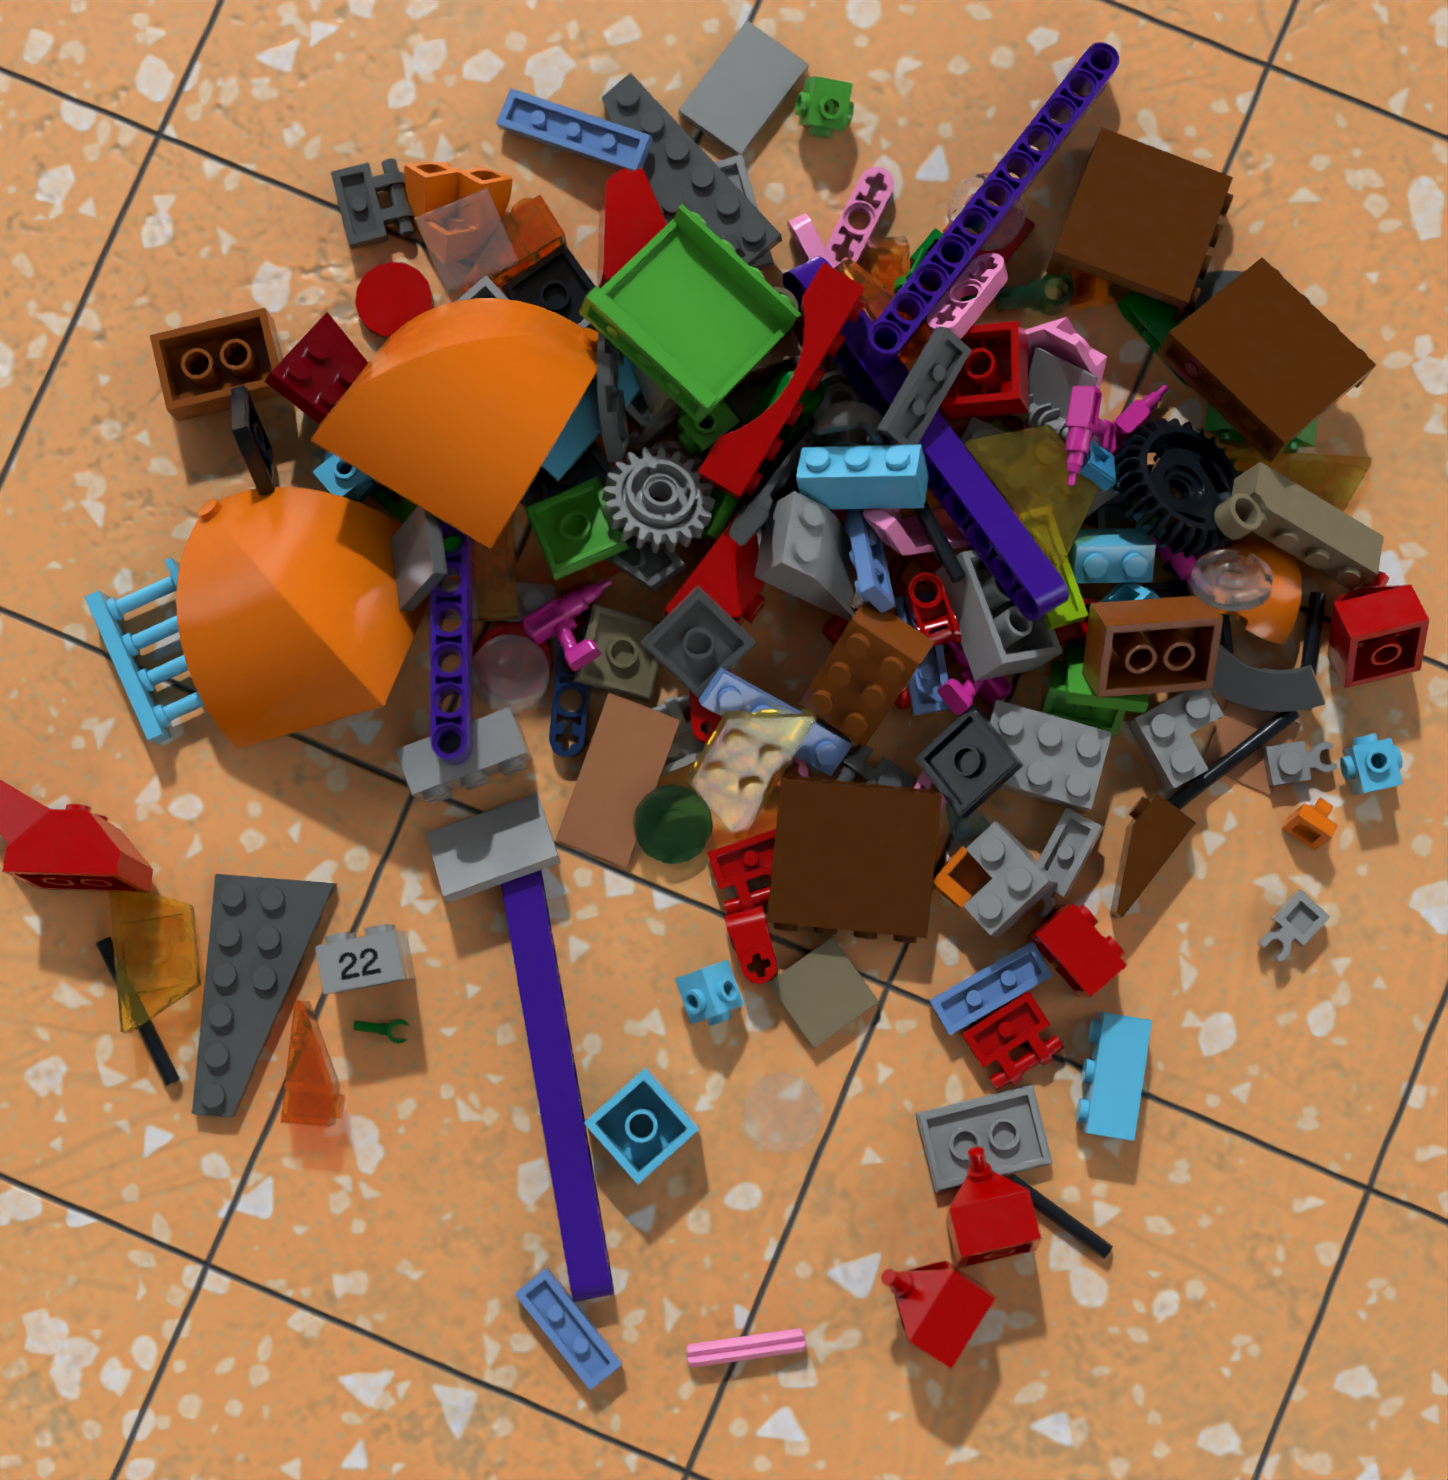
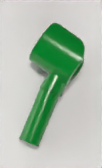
M921 248L906 276H901L894 281L893 298L927 256L928 250Z
M394 1019L389 1024L355 1020L353 1029L355 1031L386 1035L392 1042L399 1044L404 1043L408 1039L394 1038L391 1034V1029L396 1024H409L403 1019Z

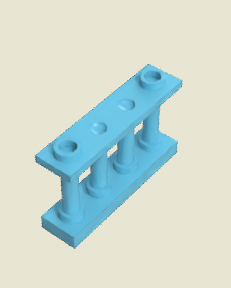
M172 557L164 560L171 576L117 600L115 597L110 598L99 590L85 596V600L148 741L156 744L171 738L167 727L172 725V720L205 705L198 692L167 706H163V704L157 705L151 691L156 689L155 685L188 671L184 655L149 671L146 668L141 670L136 655L140 654V649L179 632L177 615L134 635L130 632L125 633L120 620L125 618L124 614L177 590L180 563Z

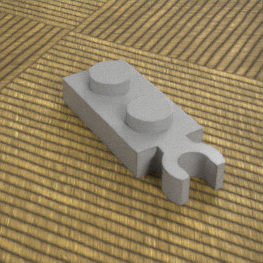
M1067 807L1038 860L1058 882L1042 897L1045 902V908L1040 916L1048 918L1055 909V900L1053 898L1055 893L1067 897L1104 826Z

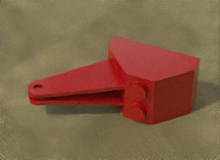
M735 516L664 609L665 617L699 585L740 626L745 620L751 624L765 606L763 604L765 601L763 597L764 581L754 577L759 554L757 532L744 546H740L729 535L731 526L736 518ZM689 690L693 735L702 743H711L720 734L722 717L703 707L699 699ZM703 724H710L712 730L710 733H703L701 726Z
M0 780V835L9 844L5 850L2 872L42 890L150 893L153 875L152 867L123 831L107 822L108 818L106 816L94 814L91 812V807L81 804H67L66 810L50 809Z

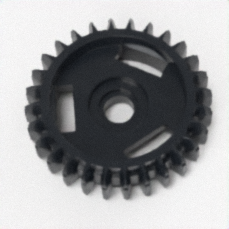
M1161 418L1156 422L1149 421L1147 424L1136 429L1117 450V456L1114 459L1117 482L1113 486V490L1122 494L1117 503L1126 505L1128 511L1125 513V517L1132 516L1137 522L1135 529L1142 527L1147 532L1146 540H1150L1153 537L1157 539L1159 549L1169 545L1173 555L1182 551L1186 558L1193 555L1201 558L1207 554L1212 555L1233 540L1225 536L1218 528L1215 521V510L1219 504L1231 497L1235 478L1244 472L1235 469L1236 459H1229L1225 454L1227 447L1220 449L1215 444V436L1207 438L1204 436V428L1194 431L1191 422L1188 421L1181 425L1176 418L1169 422L1165 418ZM1148 453H1156L1153 457L1155 464L1149 473L1147 466ZM1169 486L1175 487L1181 493L1182 500L1177 499L1171 493Z

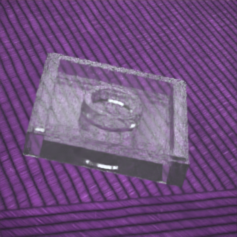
M488 188L415 217L418 229L446 293L481 280L485 275L490 276L519 264Z

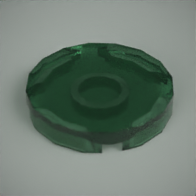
M676 784L660 786L646 794L636 807L632 822L635 838L645 854L667 864L687 862L700 854L706 846L705 843L709 838V834L711 835L713 828L711 810L701 795L689 787Z

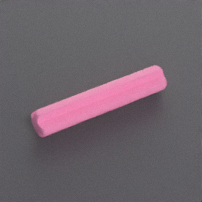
M798 1328L689 1344L686 1353L689 1366L694 1368L803 1352L806 1350V1340L803 1329Z

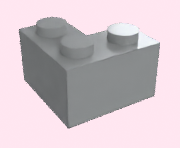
M1209 689L1189 690L1180 693L1127 723L1165 792L1209 770L1189 734L1219 719L1224 714Z
M994 822L966 848L972 857L992 877L964 905L990 936L1001 937L1058 883L1013 833L1001 823Z

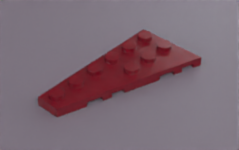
M326 312L270 372L265 382L321 425L366 367L368 361L330 314Z

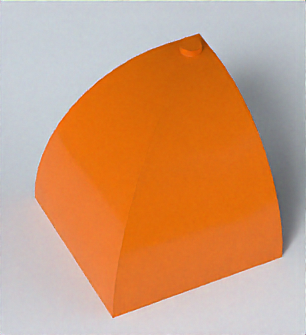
M475 298L440 305L408 321L389 337L327 415L311 438V441L491 549L597 372L598 332L590 328H583L555 312L521 301L500 298Z
M274 487L273 492L259 495L257 489H250L219 500L211 499L207 501L198 512L199 518L187 540L180 561L176 592L177 623L185 661L192 681L212 719L237 749L384 707L430 601L429 593L413 612L399 609L390 539L402 524L362 503L335 494L307 488Z

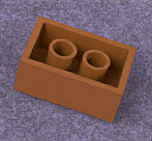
M266 308L150 335L166 409L177 421L231 409V389L243 385L245 388L247 387L253 403L282 397L280 393L265 382L270 372L283 359L275 321Z
M1206 595L1090 603L1082 675L1097 698L1213 689L1223 617Z
M864 602L848 623L802 696L799 704L865 747L935 642L888 610L881 613L871 602Z

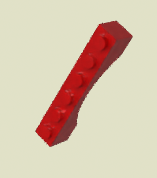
M824 262L822 263L802 297L803 347L799 363L789 384L778 399L758 418L738 430L718 437L698 471L700 479L739 502L745 493L749 496L753 495L763 478V475L758 473V470L765 459L771 462L774 460L784 442L778 438L786 424L793 427L805 406L799 402L807 389L811 392L815 391L825 374V371L820 369V366L827 355L833 358L836 356L846 339L844 335L840 334L848 320L855 323L867 303L861 299L865 290L863 285Z

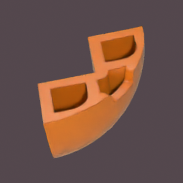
M421 162L404 165L405 187L408 202L414 215L413 219L423 241L433 255L444 265H450L463 260L478 250L493 234L504 216L512 191L513 178L501 172L480 166H475L474 169L469 170L453 169L449 162Z
M1259 536L1228 548L1199 571L1207 587L1206 593L1220 614H1230L1235 619L1240 620L1247 631L1273 643L1284 645L1296 622L1301 602V573L1295 556Z

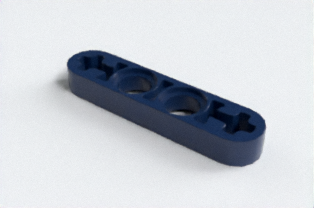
M589 608L582 613L585 621L588 620ZM584 626V627L581 628V633H580V640H581V641H583V636H584V632H585L586 626ZM558 640L549 741L550 746L557 755L564 758H574L582 752L586 743L591 686L573 682L575 673L565 669L563 664L565 654ZM568 690H575L582 696L580 708L573 712L565 711L560 706L561 695ZM558 716L567 719L581 718L580 725L572 722V735L579 738L578 744H571L568 751L563 750L562 743L556 741L557 736H564L566 726L565 722L557 723Z

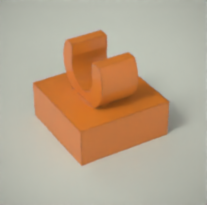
M1076 268L1072 269L1069 307L1084 310L1094 306L1102 307L1114 303L1115 298L1107 296L1108 285L1115 283Z
M1321 797L1318 798L1314 806L1304 803L1288 816L1281 829L1315 851L1332 838L1338 827L1336 823L1327 818L1333 809V805Z

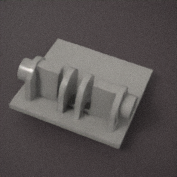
M1037 346L1034 349L1028 376L1029 413L1011 414V417L1024 421L1029 427L1037 429L1042 434L1054 437L1061 444H1066L1068 428L1065 426L1071 389L1076 385L1096 386L1098 377Z

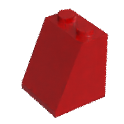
M643 168L634 171L622 169L613 173L609 180H606L599 212L597 286L600 289L667 225Z

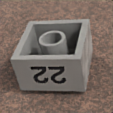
M384 924L365 928L366 936L356 938V932H343L325 936L326 944L315 946L323 994L342 993L415 978L407 931H399L395 929V925Z

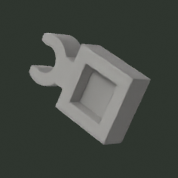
M1305 741L1263 747L1262 753L1268 786L1312 780L1310 768L1318 773L1331 772L1337 769L1336 763L1325 765L1319 758L1322 750L1333 748V743L1323 742L1311 747L1309 752H1306Z
M1301 889L1296 890L1271 918L1279 928L1275 932H1267L1262 935L1257 945L1265 948L1271 940H1276L1280 945V950L1273 959L1276 962H1281L1289 956L1293 940L1299 946H1305L1330 916Z

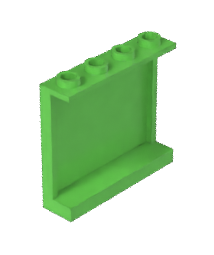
M683 204L678 207L673 220L601 289L596 286L585 297L579 312L697 423H700L792 330L801 315L788 296L778 293L766 281L765 276L760 270L749 266L737 255L735 248L728 241L720 239L707 227L705 220L699 214L691 212Z

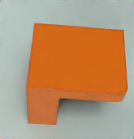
M964 846L959 847L934 875L932 885L935 890L957 909L962 908L972 897L971 894L988 876L983 867L967 854L968 851Z

